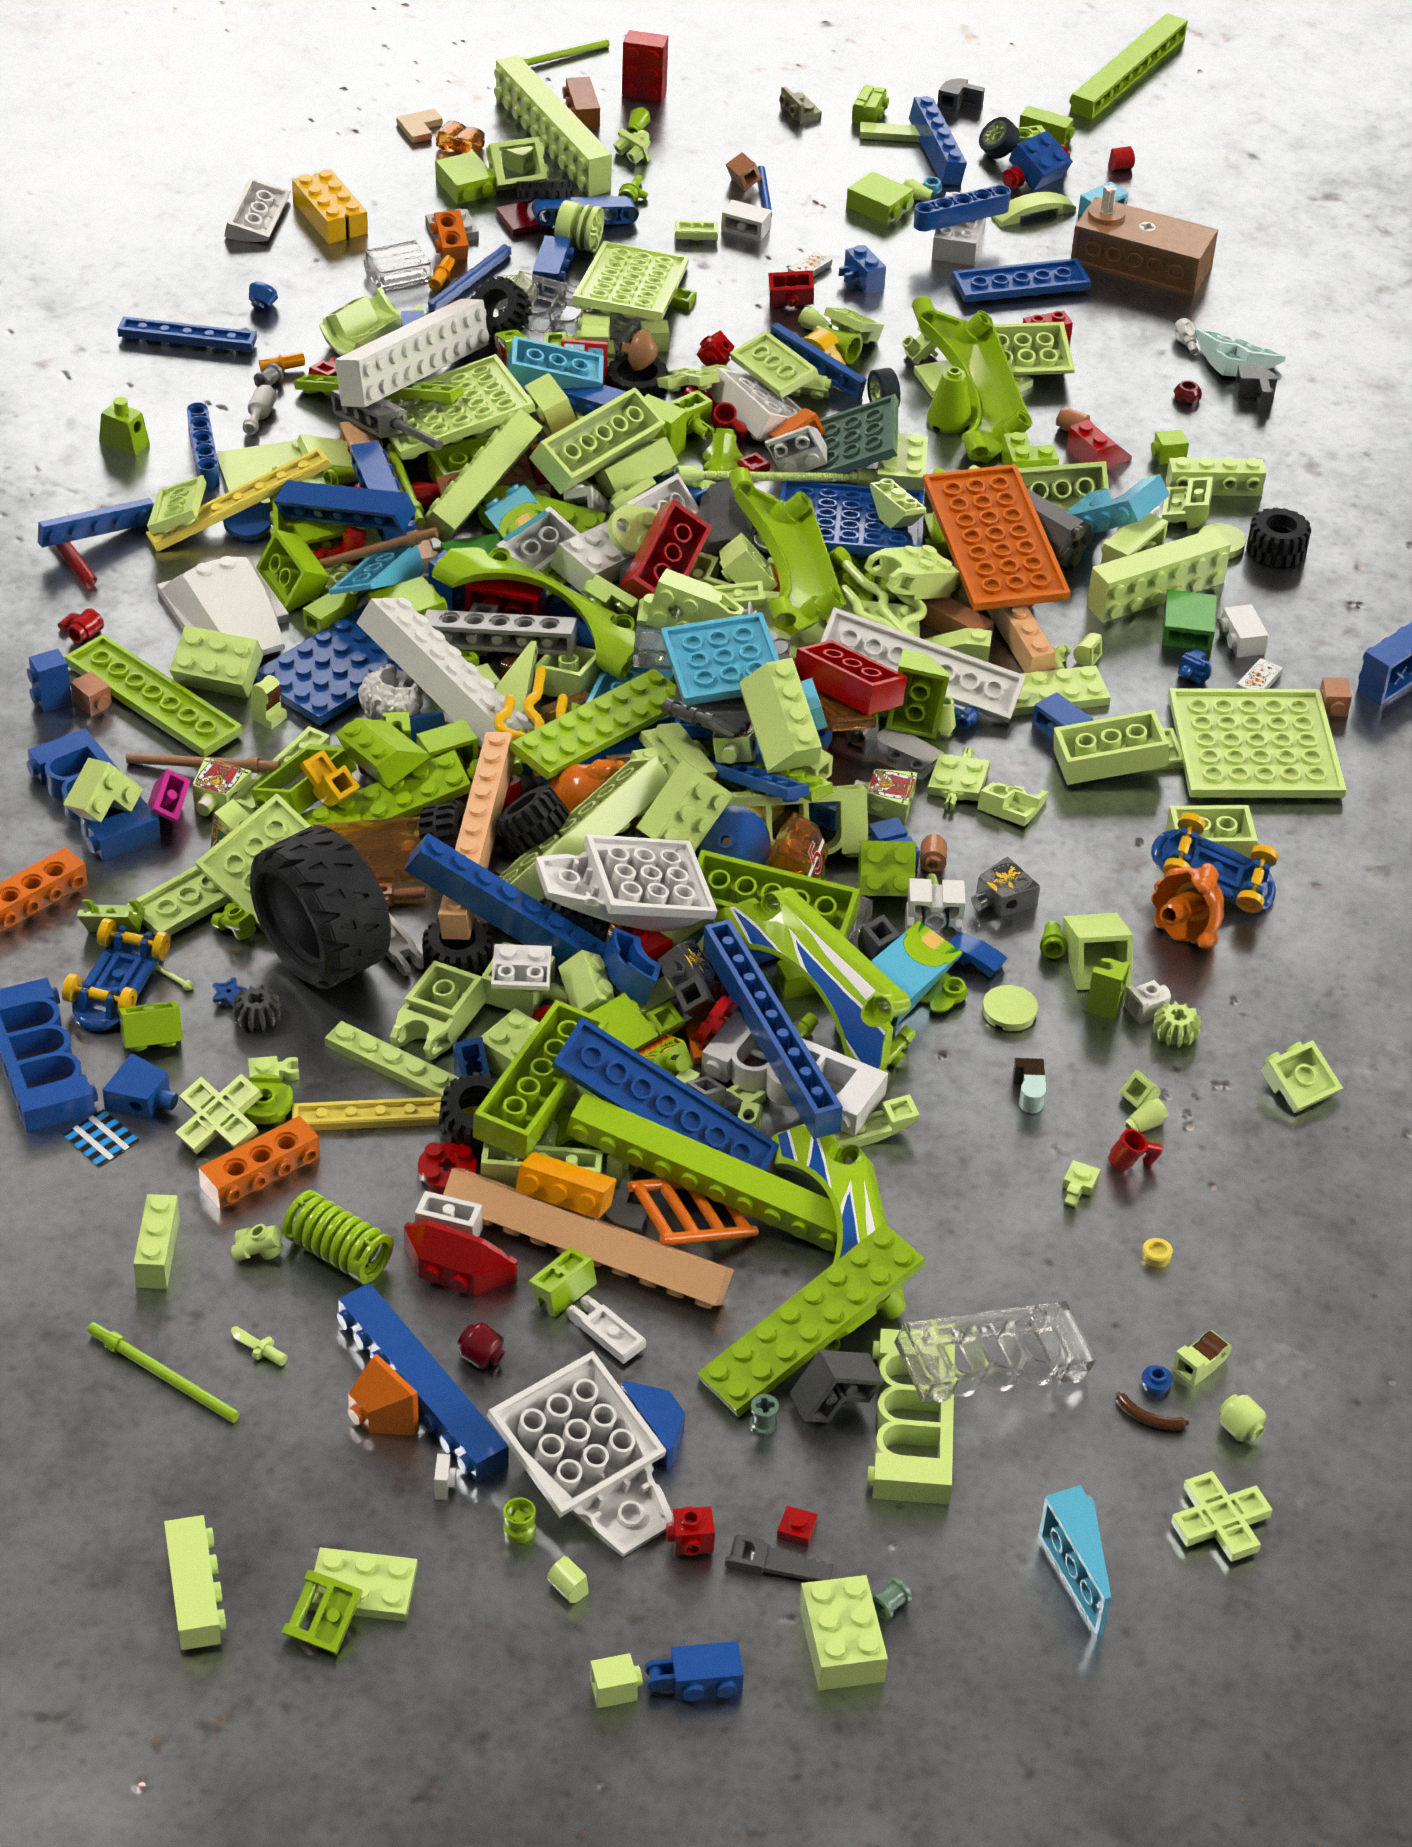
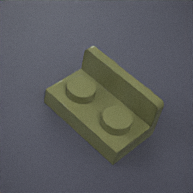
M786 86L781 87L780 105L799 124L822 118V111L803 92L792 93Z

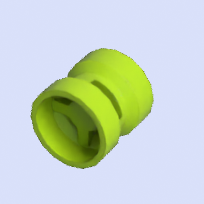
M519 1497L509 1500L503 1508L504 1535L509 1541L514 1543L528 1542L534 1537L536 1532V1507L533 1502L526 1498Z

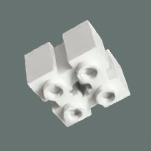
M909 878L905 932L918 920L948 942L957 932H962V919H964L966 904L964 881L942 880L941 885L931 884V879ZM946 918H948L949 927L954 928V930H945Z

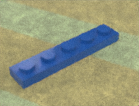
M779 323L771 326L770 334L817 368L819 375L832 379L831 384L855 400L863 396L866 378Z
M150 498L40 521L38 522V544L43 548L147 525L154 503Z

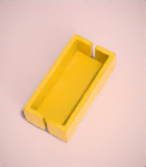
M332 169L313 173L314 176L304 174L292 179L293 202L328 244L346 240L345 218L347 217L348 236L350 238L368 234L367 210Z

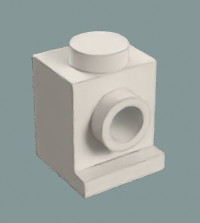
M1155 980L1135 988L1131 985L1127 987L1124 1007L1139 1024L1154 1019L1157 1009L1162 1008L1164 1003H1170L1171 994L1166 985L1160 986Z

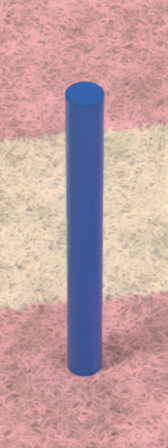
M760 165L758 170L762 177L759 180L762 206L765 209L772 210L765 167Z

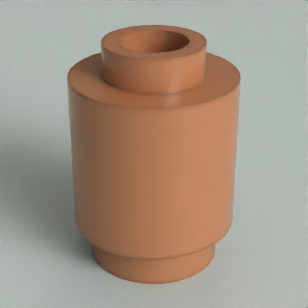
M1062 408L1058 413L1056 425L1061 430L1069 432V427L1086 420L1092 421L1088 414L1072 408Z
M930 834L923 839L920 845V866L927 872H939L945 868L947 863V843L942 836Z

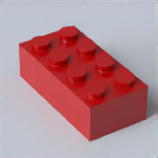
M674 499L660 507L620 587L640 600L644 599L646 594H655L658 581L666 568L688 576L713 527Z
M833 640L797 648L795 667L800 681L812 678L815 688L821 691L822 695L833 697L839 700L842 705L851 706L859 710L860 714L867 716L874 715V713L880 711H890L891 708L903 705L907 676Z

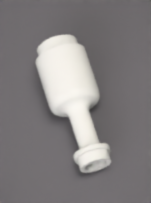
M261 385L257 387L248 403L247 410L251 416L244 420L242 427L243 431L248 435H253L258 431L259 419L267 418L275 404L276 393L271 386Z

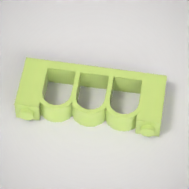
M862 784L833 786L834 793L813 802L801 797L797 802H783L782 798L769 797L765 792H731L734 795L726 805L742 807L762 806V819L768 828L771 840H773L771 806L799 804L800 833L796 842L793 843V856H797L804 851L806 846L810 848L812 843L809 829V803L836 801V835L830 842L823 844L820 854L828 855L839 850L842 854H845V857H859V841L868 840L867 789ZM729 837L725 838L722 844L724 846L728 845L731 839ZM815 844L812 851H818L820 844Z
M881 1329L879 1341H873L872 1359L878 1360V1371L884 1380L877 1390L879 1399L875 1420L878 1430L874 1452L875 1462L874 1466H868L867 1485L873 1486L872 1499L949 1505L953 1463L955 1334ZM900 1374L939 1377V1387L900 1384L889 1377ZM894 1409L934 1411L939 1412L938 1422L899 1419L893 1417L888 1412ZM894 1444L938 1447L937 1458L899 1455L889 1451L886 1447Z

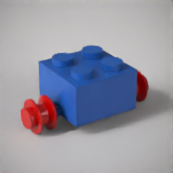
M1044 131L1016 146L1009 158L1013 167L1003 172V183L1011 190H1014L1017 187L1023 186L1026 181L1035 191L1065 175L1073 162L1070 158V152L1065 146L1059 145L1048 131Z

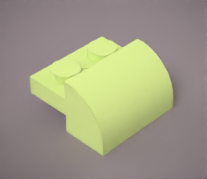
M1213 477L1189 478L1188 486L1166 487L1170 496L1164 500L1162 519L1171 523L1187 521L1188 529L1196 528L1206 521L1210 509Z

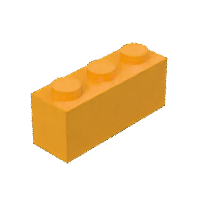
M533 1151L520 1164L515 1191L600 1219L612 1205L617 1179Z

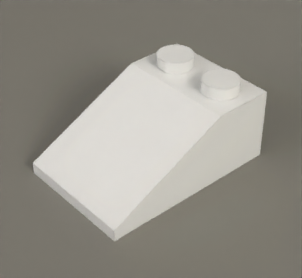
M550 506L545 509L547 512L546 516L507 542L502 540L496 544V548H506L510 552L511 557L539 572L549 567L558 545L580 534Z

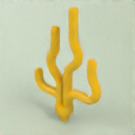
M544 666L537 667L533 691L525 698L523 703L525 714L534 723V730L545 725L541 715L534 709V704L541 699L546 676V668ZM565 694L558 696L556 718L566 714L568 697ZM507 695L504 700L503 709L494 718V728L497 732L512 733L514 741L526 735V733L505 726L504 722L511 717L515 704L514 696ZM530 767L533 770V774L535 776H541L537 771Z

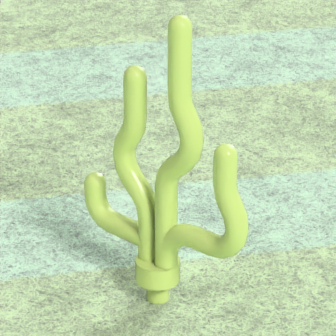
M843 561L842 567L863 589L878 596V611L882 617L866 613L860 598L847 585L840 586L841 593L852 604L854 614L916 636L908 629V625L925 618L927 607L920 599H913L909 595L894 593L901 601L917 609L916 612L908 614L899 620L887 607L889 597L885 589L869 581L851 561Z

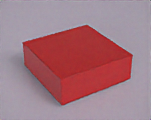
M757 452L738 459L737 462L739 467L747 468L749 472L770 471L771 464Z

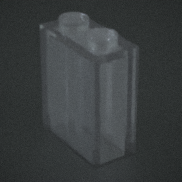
M416 240L365 250L364 270L370 274L373 284H376L378 288H382L383 291L427 283L431 278V262Z

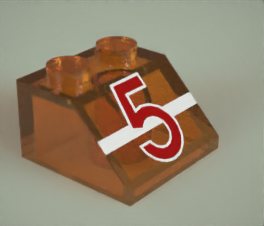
M794 812L780 828L765 865L819 879L829 852L818 825Z

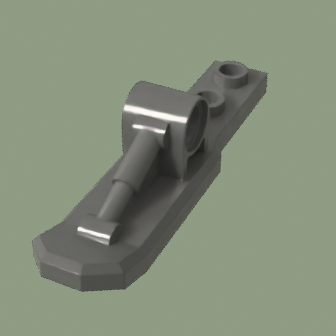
M861 714L858 718H853L851 721L836 720L834 723L826 722L828 727L823 728L832 730V741L828 751L864 767L916 772V786L920 788L931 778L934 765L885 745L878 740L879 725L872 715Z

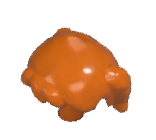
M605 759L595 760L592 764L587 765L573 764L559 775L552 777L547 785L553 788L570 813L622 768L625 762L622 760L613 761Z
M1205 863L1199 868H1173L1165 873L1163 879L1157 880L1154 884L1155 892L1151 894V901L1156 908L1153 916L1155 926L1157 928H1165L1171 938L1177 942L1198 944L1200 948L1210 949L1217 945L1218 935L1216 932L1219 930L1224 919V896L1217 883L1219 877L1217 868L1209 863Z

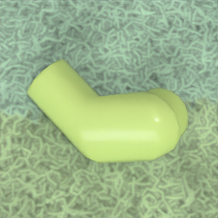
M1060 644L1058 648L1054 649L1056 653L1052 670L1065 669L1063 663L1071 652L1066 644Z

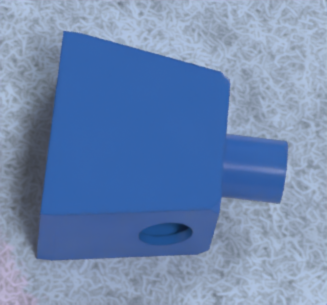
M132 1053L102 1089L105 1110L143 1119L151 1118L160 1106L173 1110L179 1098L177 1093L170 1091L169 1077L166 1071Z

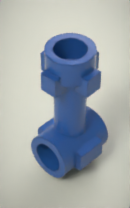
M954 706L956 724L961 729H968L978 721L979 711L977 708L967 706L962 710Z

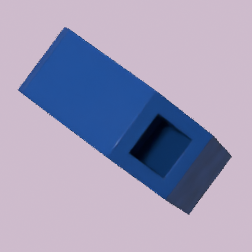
M631 1381L621 1382V1389L667 1450L665 1456L660 1458V1461L666 1469L672 1468L684 1434L685 1412L669 1390Z

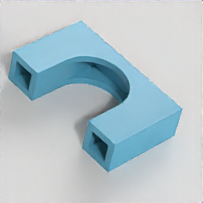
M1158 474L1141 479L1128 491L1113 500L1107 488L1089 492L1067 512L1091 525V532L1096 533L1141 521L1168 498L1170 494L1161 475Z

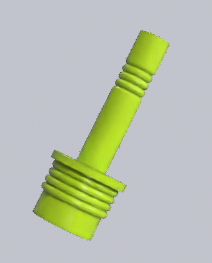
M636 175L631 183H624L619 189L618 196H629L634 203L639 198L646 201L649 192L638 188L643 181V177Z

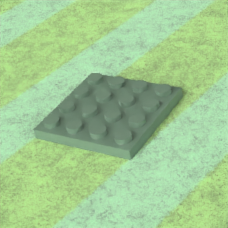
M896 394L820 419L826 432L822 435V438L827 445V464L806 472L843 474L897 456L899 400Z

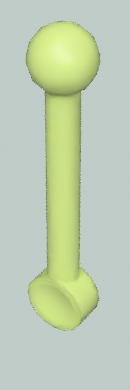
M158 962L154 971L157 970L181 984L185 991L193 989L192 981L183 980L161 967Z

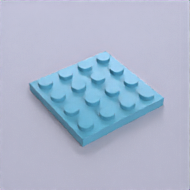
M762 612L661 628V638L683 704L695 705L743 697L739 682L765 663L780 660Z

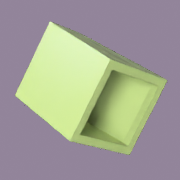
M1117 913L1063 916V935L1067 941L1066 955L1076 989L1089 990L1094 967H1100L1105 970L1111 969L1109 966L1101 965L1102 958H1110L1123 963L1124 961L1130 962L1126 987L1131 986L1133 934Z

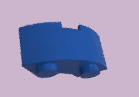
M614 928L603 955L605 971L611 982L622 993H626L636 1003L638 1002L646 1006L657 982L662 965L652 960L644 952L640 937Z

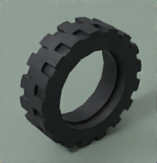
M574 180L517 181V198L574 197Z
M624 354L623 357L618 356L615 358V361L609 363L607 367V386L623 391H629L636 387L643 397L649 394L659 398L660 394L663 395L666 389L658 387L657 378L668 376V368H666L664 362H660V359L656 357L645 369L634 371L628 360V355ZM630 373H642L653 377V379L646 382H632L623 379L622 376Z

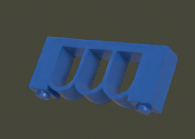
M86 728L28 749L29 761L26 762L31 776H36L41 784L46 783L49 794L54 798L62 800L63 803L80 773L68 777L63 776L82 770L88 758L109 762L117 768ZM139 796L131 812L124 811L103 819L102 822L81 818L63 805L65 814L70 819L79 821L81 834L86 839L89 850L92 853L95 852L102 861L161 838L159 818L150 810V807L141 796ZM109 807L106 815L121 809Z
M48 977L0 989V1062L26 1132L94 1115V1102L98 1101L95 1085H89L86 1075H82L81 1062L72 1054L70 1034L61 1025L60 1010L57 1005L60 1004L59 993L56 987L51 988ZM33 1022H47L39 1026L11 1033H7L5 1030ZM43 1049H58L50 1053L17 1061L16 1056ZM55 1076H69L60 1081L29 1089L26 1086L28 1083Z

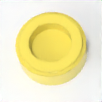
M1151 1238L1143 1244L1141 1256L1147 1265L1161 1268L1170 1263L1173 1249L1166 1240Z

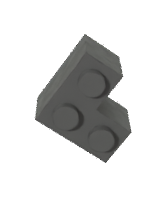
M819 1350L791 1390L790 1395L805 1422L829 1423L844 1401L869 1403L884 1380L869 1353Z

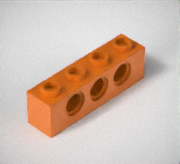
M64 847L1 882L0 932L88 884L85 863L68 848Z
M299 1115L200 1166V1187L217 1207L221 1209L320 1157L319 1136Z

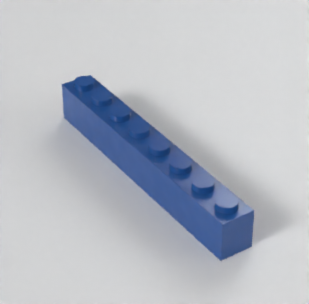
M429 833L412 850L404 871L521 943L535 946H552V956H555V963L560 966L581 950L598 954L603 959L607 943Z
M371 1283L338 1299L339 1313H337V1319L344 1330L348 1329L352 1333L357 1346L361 1350L365 1349L370 1358L378 1354L418 1392V1414L422 1417L424 1426L429 1432L433 1431L438 1436L442 1448L445 1452L453 1454L457 1459L459 1468L465 1475L469 1474L476 1483H479L509 1466V1446Z

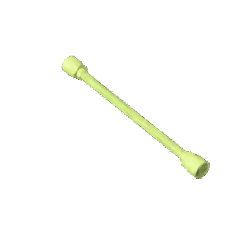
M677 465L675 475L678 473L685 485H697V481L702 482L703 480L727 481L731 471L704 472L702 469H697V466ZM858 468L856 472L843 474L750 471L752 481L850 482V484L859 486H870V483L877 482V471L872 468Z

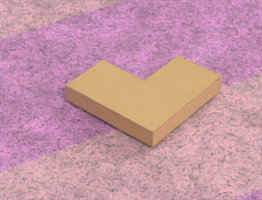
M434 108L397 116L396 123L412 143L431 140L432 132L428 128L443 125V118Z

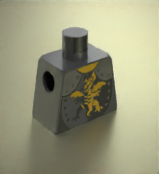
M1005 857L979 876L976 895L971 897V902L977 911L988 907L998 917H1005L1036 907L1038 905L1040 885L1009 857Z
M694 939L676 945L658 959V963L662 965L663 974L668 978L673 988L697 974L705 979L710 991L721 984Z

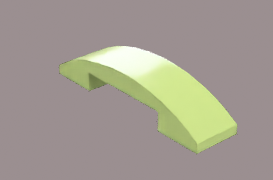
M1036 192L1010 200L1008 212L992 216V218L1000 227L1020 223L1021 215L1050 209L1057 215L1074 212L1077 207L1062 194Z
M910 1094L882 1102L883 1110L872 1112L855 1136L843 1131L831 1134L830 1136L838 1141L841 1149L851 1144L858 1147L866 1146L904 1130L920 1119V1114Z

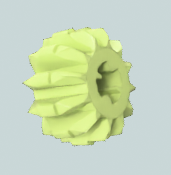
M1176 1001L1173 1005L1164 1003L1163 1007L1157 1009L1155 1013L1153 1033L1157 1034L1158 1041H1166L1167 1046L1171 1044H1176L1178 1048L1182 1044L1190 1046L1191 1042L1197 1040L1200 1034L1201 1016L1197 1015L1196 1008H1188L1187 1003L1184 1005H1179Z

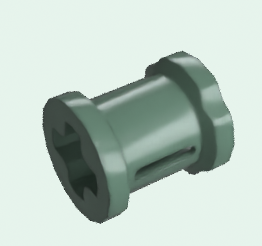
M769 1394L757 1395L751 1401L753 1416L750 1418L749 1426L757 1435L768 1436L777 1429L778 1420L776 1415L779 1412V1403L774 1396Z
M893 1577L888 1581V1586L879 1594L874 1593L872 1595L877 1617L888 1621L893 1617V1611L902 1604L907 1605L912 1600V1593L905 1582L897 1577Z

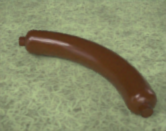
M1116 1393L1117 1404L1128 1415L1145 1425L1164 1430H1183L1186 1428V1425H1189V1421L1183 1417L1170 1418L1149 1413L1134 1404L1125 1393Z

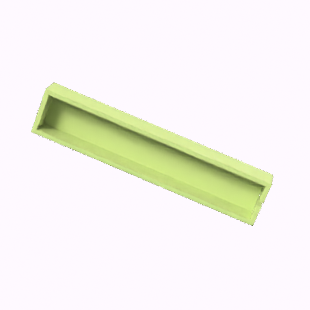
M519 55L496 60V69H494L496 79L494 94L496 99L510 111L513 117L521 123L523 128L532 137L539 136L540 143H543L545 151L588 197L611 192L612 154Z

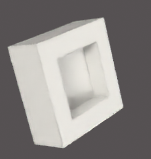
M437 1454L434 1477L435 1499L448 1500L449 1487H455L456 1468H451L450 1454Z

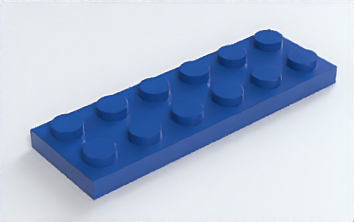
M1078 258L956 270L952 272V280L964 302L970 303L1030 295L1038 296L1049 293L1059 294L1068 291L1078 292L1090 289L1091 281Z

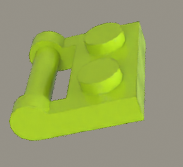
M307 1570L304 1577L306 1581L289 1623L284 1624L281 1633L292 1639L337 1655L363 1591L321 1573ZM318 1586L326 1588L309 1631L301 1629Z

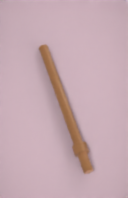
M436 527L422 531L413 530L407 532L405 536L322 558L318 561L323 568H327L409 545L412 547L419 545L424 540L438 537L439 534Z
M142 753L126 754V763L201 767L203 760L210 758L251 770V773L275 771L281 767L280 761L261 760L260 757L233 759Z

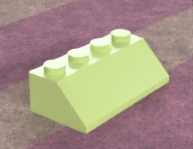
M1106 461L1018 468L1027 489L1065 511L1069 510L1089 492L1107 488L1109 492Z
M793 658L767 662L741 680L739 687L767 774L818 764L822 745Z

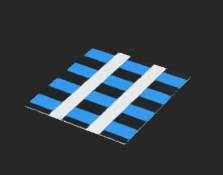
M104 1109L63 1134L69 1142L98 1167L140 1141Z

